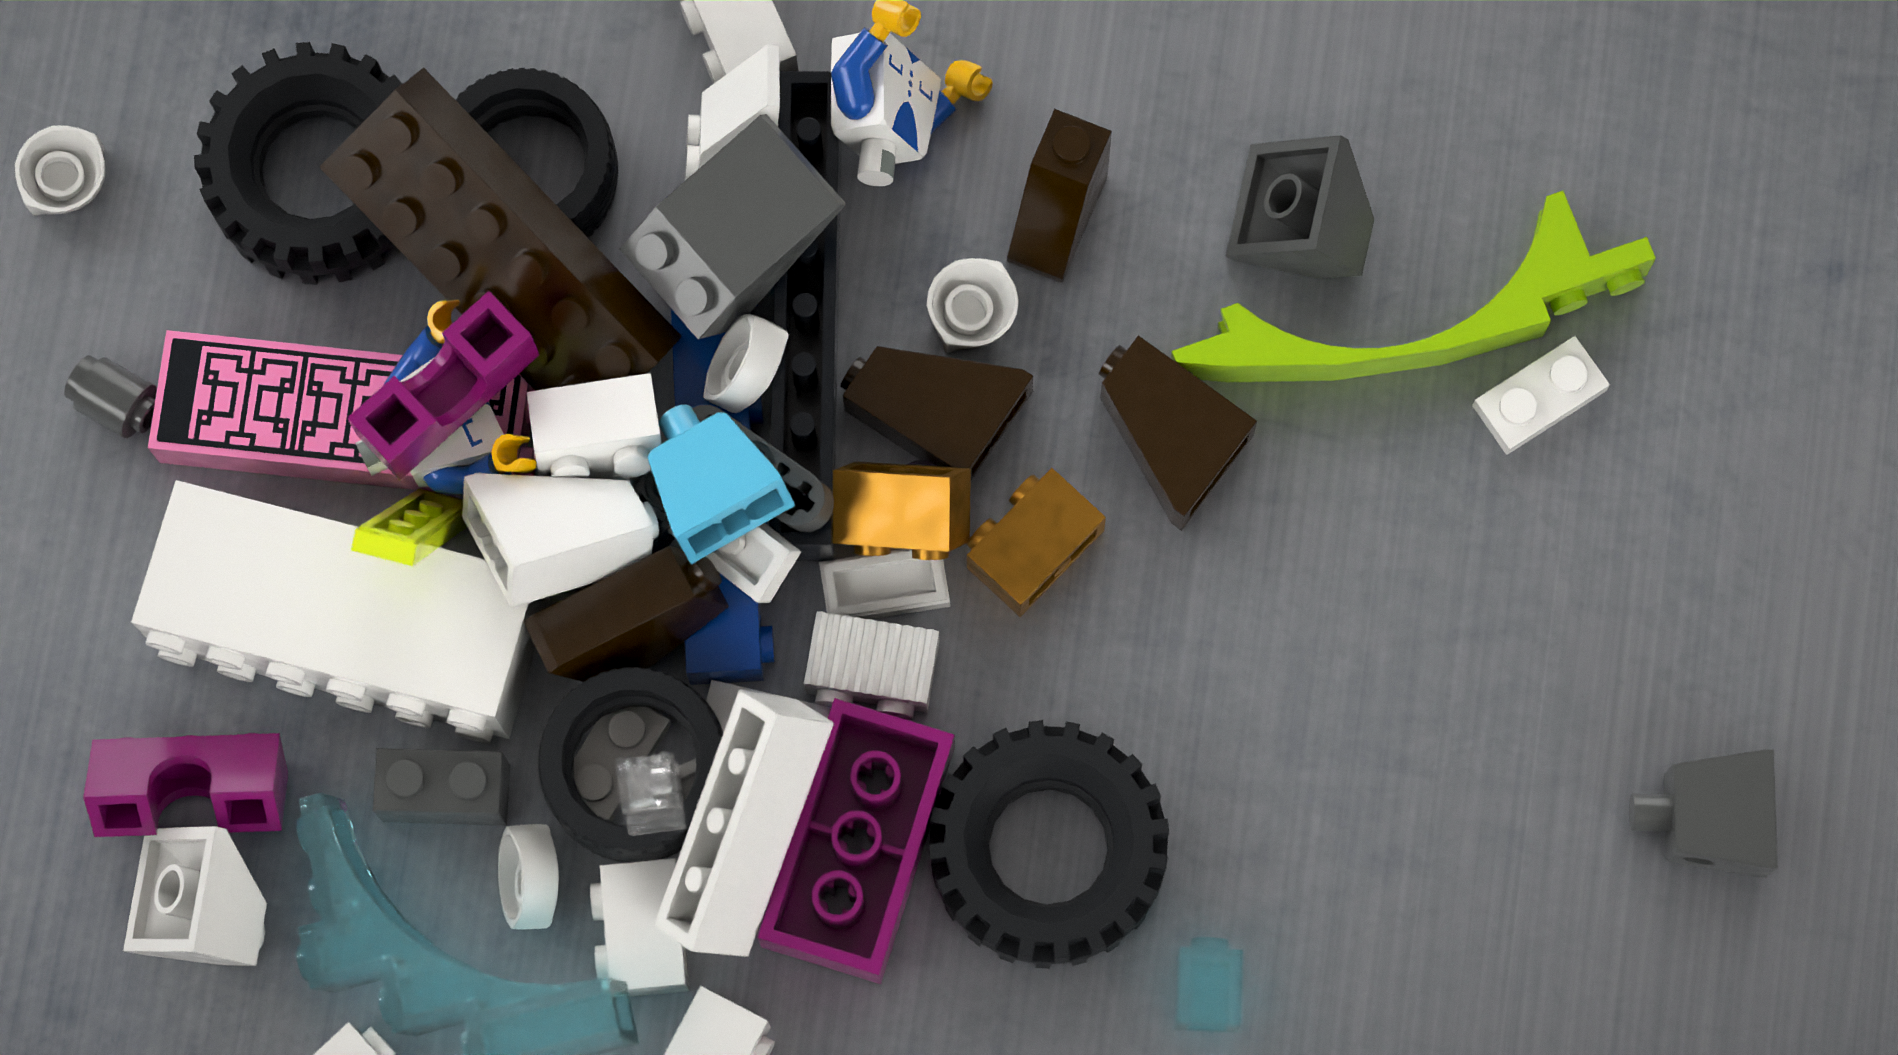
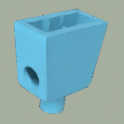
M678 405L662 415L659 420V427L667 441L652 449L647 457L671 530L690 564L695 563L795 506L779 472L727 413H716L700 422L691 406Z

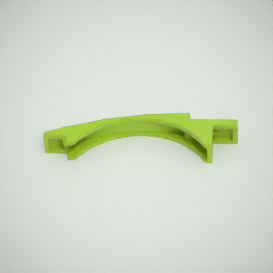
M1562 190L1546 196L1543 210L1538 214L1530 249L1521 266L1506 286L1480 310L1450 329L1422 340L1382 348L1330 346L1284 332L1261 320L1242 305L1236 303L1220 310L1223 321L1218 322L1217 326L1221 334L1175 349L1171 353V359L1200 380L1217 382L1335 381L1444 365L1543 337L1551 322L1547 310L1552 309L1553 314L1556 316L1563 315L1587 304V297L1605 290H1609L1611 296L1632 291L1645 282L1643 277L1647 276L1656 257L1648 237L1590 256L1565 193Z

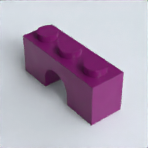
M490 291L442 332L445 339L444 344L435 358L423 370L403 382H400L393 376L347 417L357 436L399 480H402L539 356L532 335Z
M280 733L92 739L83 798L94 837L157 835L159 818L162 811L173 801L186 796H203L211 799L217 825L227 829L228 833L282 831L288 769Z

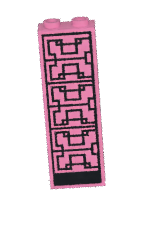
M166 330L148 449L159 463L409 490L420 488L435 492L428 486L418 487L411 472L402 480H399L389 469L371 476L356 445V442L361 439L357 436L347 419L384 385V382L403 355ZM520 374L488 402L503 434L529 437L531 422L527 392L535 390ZM523 443L517 451V459L529 458L536 460L534 447H528V443ZM535 470L527 474L512 472V475L534 476Z

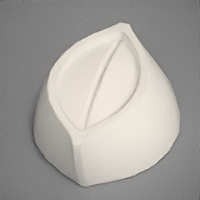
M50 126L40 130L25 142L15 162V177L23 202L32 215L66 214L92 202L101 190L105 179V159L103 155L105 147L94 133L71 126Z
M969 258L954 261L936 275L928 291L927 308L931 322L942 342L944 352L951 353L956 350L983 347L998 340L1011 327L1017 315L1019 300L1016 287L1001 262Z
M744 314L738 317L723 336L711 360L704 386V399L732 413H739L753 404L769 387L776 374L788 340L787 330L755 315Z
M546 824L506 826L498 852L499 894L506 921L511 929L548 928L553 920L559 881L557 856L549 826Z

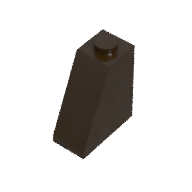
M1054 108L1030 165L1007 255V262L1063 283L1108 177L1111 130Z
M1138 335L1127 350L1121 345L1117 346L1101 367L1099 375L1104 380L1101 386L1100 399L1170 522L1182 531L1252 439L1257 420Z
M877 346L867 360L858 357L845 374L840 387L846 390L843 394L844 411L928 466L971 469L972 480L1032 394L1034 376L1024 369Z
M668 546L533 614L524 621V624L549 674L584 682L592 676L595 677L599 673L626 667L649 669L722 613L729 605L718 586L721 584V576L706 556L690 564L682 549Z

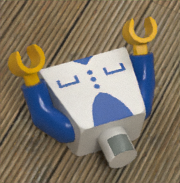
M877 0L872 8V20L875 24L871 29L864 27L860 33L832 38L831 128L837 138L859 155L857 178L860 182L870 186L890 185L894 178L895 164L921 160L927 154L931 134L956 111L953 104L961 96L972 101H981L989 95L993 86L991 78L979 74L982 66L967 60H958L948 67L945 75L946 87L940 91L941 78L890 33L907 37L915 31L920 22L921 11L904 0Z
M459 300L438 301L432 305L427 316L428 325L407 348L384 384L393 376L400 382L412 378L435 358L445 341L442 332L452 324L451 313L460 304ZM487 402L410 472L418 487L428 486L438 493L463 495L464 476L475 473L512 475V472L527 474L532 473L536 469L537 464L535 459H517L519 447L523 443H528L530 438L523 435L503 434L490 404ZM362 440L356 442L357 448L371 476L388 469Z

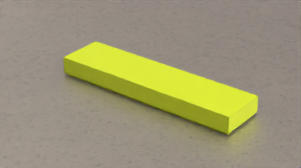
M419 488L357 527L354 532L351 551L414 566L467 528L462 518L463 499Z

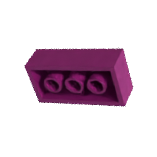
M834 698L828 719L834 724L773 887L757 938L761 948L881 984L929 833L932 809L936 807L940 797L941 785L946 778L955 750V734ZM874 770L885 771L887 783L891 787L887 791L881 789L880 794H870L867 792L866 784L861 781L864 775L873 778ZM855 829L867 830L868 842L873 845L869 850L862 848L861 854L849 853L847 843L842 841L845 834L854 837ZM837 888L848 889L849 900L854 906L849 911L843 908V912L840 915L830 914L828 903L823 901L824 896L827 893L835 896Z

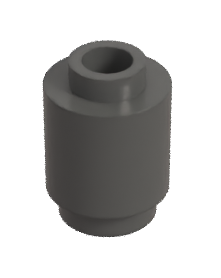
M88 355L80 360L71 372L65 386L64 395L73 401L76 411L118 435L129 438L137 431L144 433L151 427L157 387L107 357L98 360Z

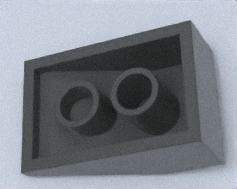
M762 114L660 202L619 250L699 340L727 332L738 317L749 314L842 210L846 203L767 114Z

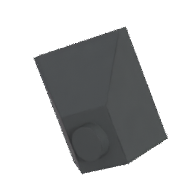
M1338 135L1251 144L1226 257L1238 262L1315 279L1362 276L1374 224V216L1349 140Z

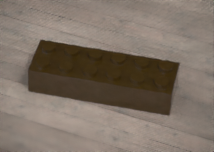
M422 68L395 89L319 166L447 300L460 301V304L455 308L461 314H464L490 291L532 335L539 352V356L519 373L535 391L647 374L682 337L425 68Z

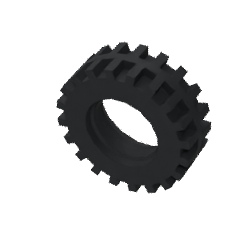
M310 42L296 43L297 55L279 59L275 49L264 52L262 56L266 63L265 66L250 74L241 65L232 73L237 85L226 96L218 90L215 91L209 100L215 111L210 123L199 122L196 134L202 143V150L200 155H194V166L201 178L203 188L199 190L204 202L225 237L231 240L241 256L251 264L254 260L258 261L266 267L270 275L283 279L285 272L299 275L303 284L317 285L318 275L335 274L339 283L353 280L351 269L367 262L373 271L383 266L385 263L381 254L390 248L393 243L355 204L329 217L308 219L289 214L274 203L265 190L263 164L269 146L283 130L304 119L319 117L341 120L357 129L403 83L395 74L389 77L382 72L378 61L367 54L364 55L361 61L350 57L346 46L332 43L329 53H315Z
M1043 720L1029 721L1028 728L1010 733L1007 728L993 733V740L979 749L973 746L963 755V762L952 775L948 773L941 785L942 791L936 807L932 809L929 844L930 861L935 887L938 888L944 901L945 910L953 921L956 920L964 928L970 940L979 947L983 944L1000 954V959L1011 963L1014 960L1033 963L1035 968L1050 969L1052 964L1072 963V966L1086 963L1087 958L1100 952H1110L1119 946L1120 941L1133 929L1136 930L1144 921L1153 901L1157 898L1168 861L1169 826L1168 818H1164L1160 804L1161 795L1156 784H1150L1141 770L1142 763L1133 754L1128 757L1114 746L1113 738L1104 733L1097 737L1079 730L1080 724L1066 721L1065 727L1044 726ZM1054 790L1074 795L1089 806L1104 828L1107 845L1103 870L1091 887L1069 901L1051 904L1023 899L1005 886L992 865L989 846L994 823L1005 808L1027 793Z

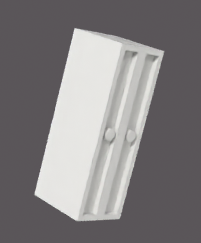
M178 480L175 481L131 621L147 638L145 644L159 650L158 657L189 667L194 666L196 658L218 665V673L246 682H253L255 674L267 676L277 680L276 687L278 689L303 697H312L314 689L325 691L337 696L335 701L337 704L360 712L371 713L374 704L397 711L395 715L397 720L418 727L431 728L433 720L455 726L456 735L480 743L490 744L493 735L506 739L510 738L536 649L524 621L533 614L547 608L550 601L549 596L511 608L485 559L438 548L414 566L351 551L354 532L357 526Z

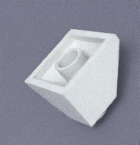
M217 826L158 828L157 835L144 836L123 951L215 965L256 966L258 952L265 937L264 918L267 903L227 829Z

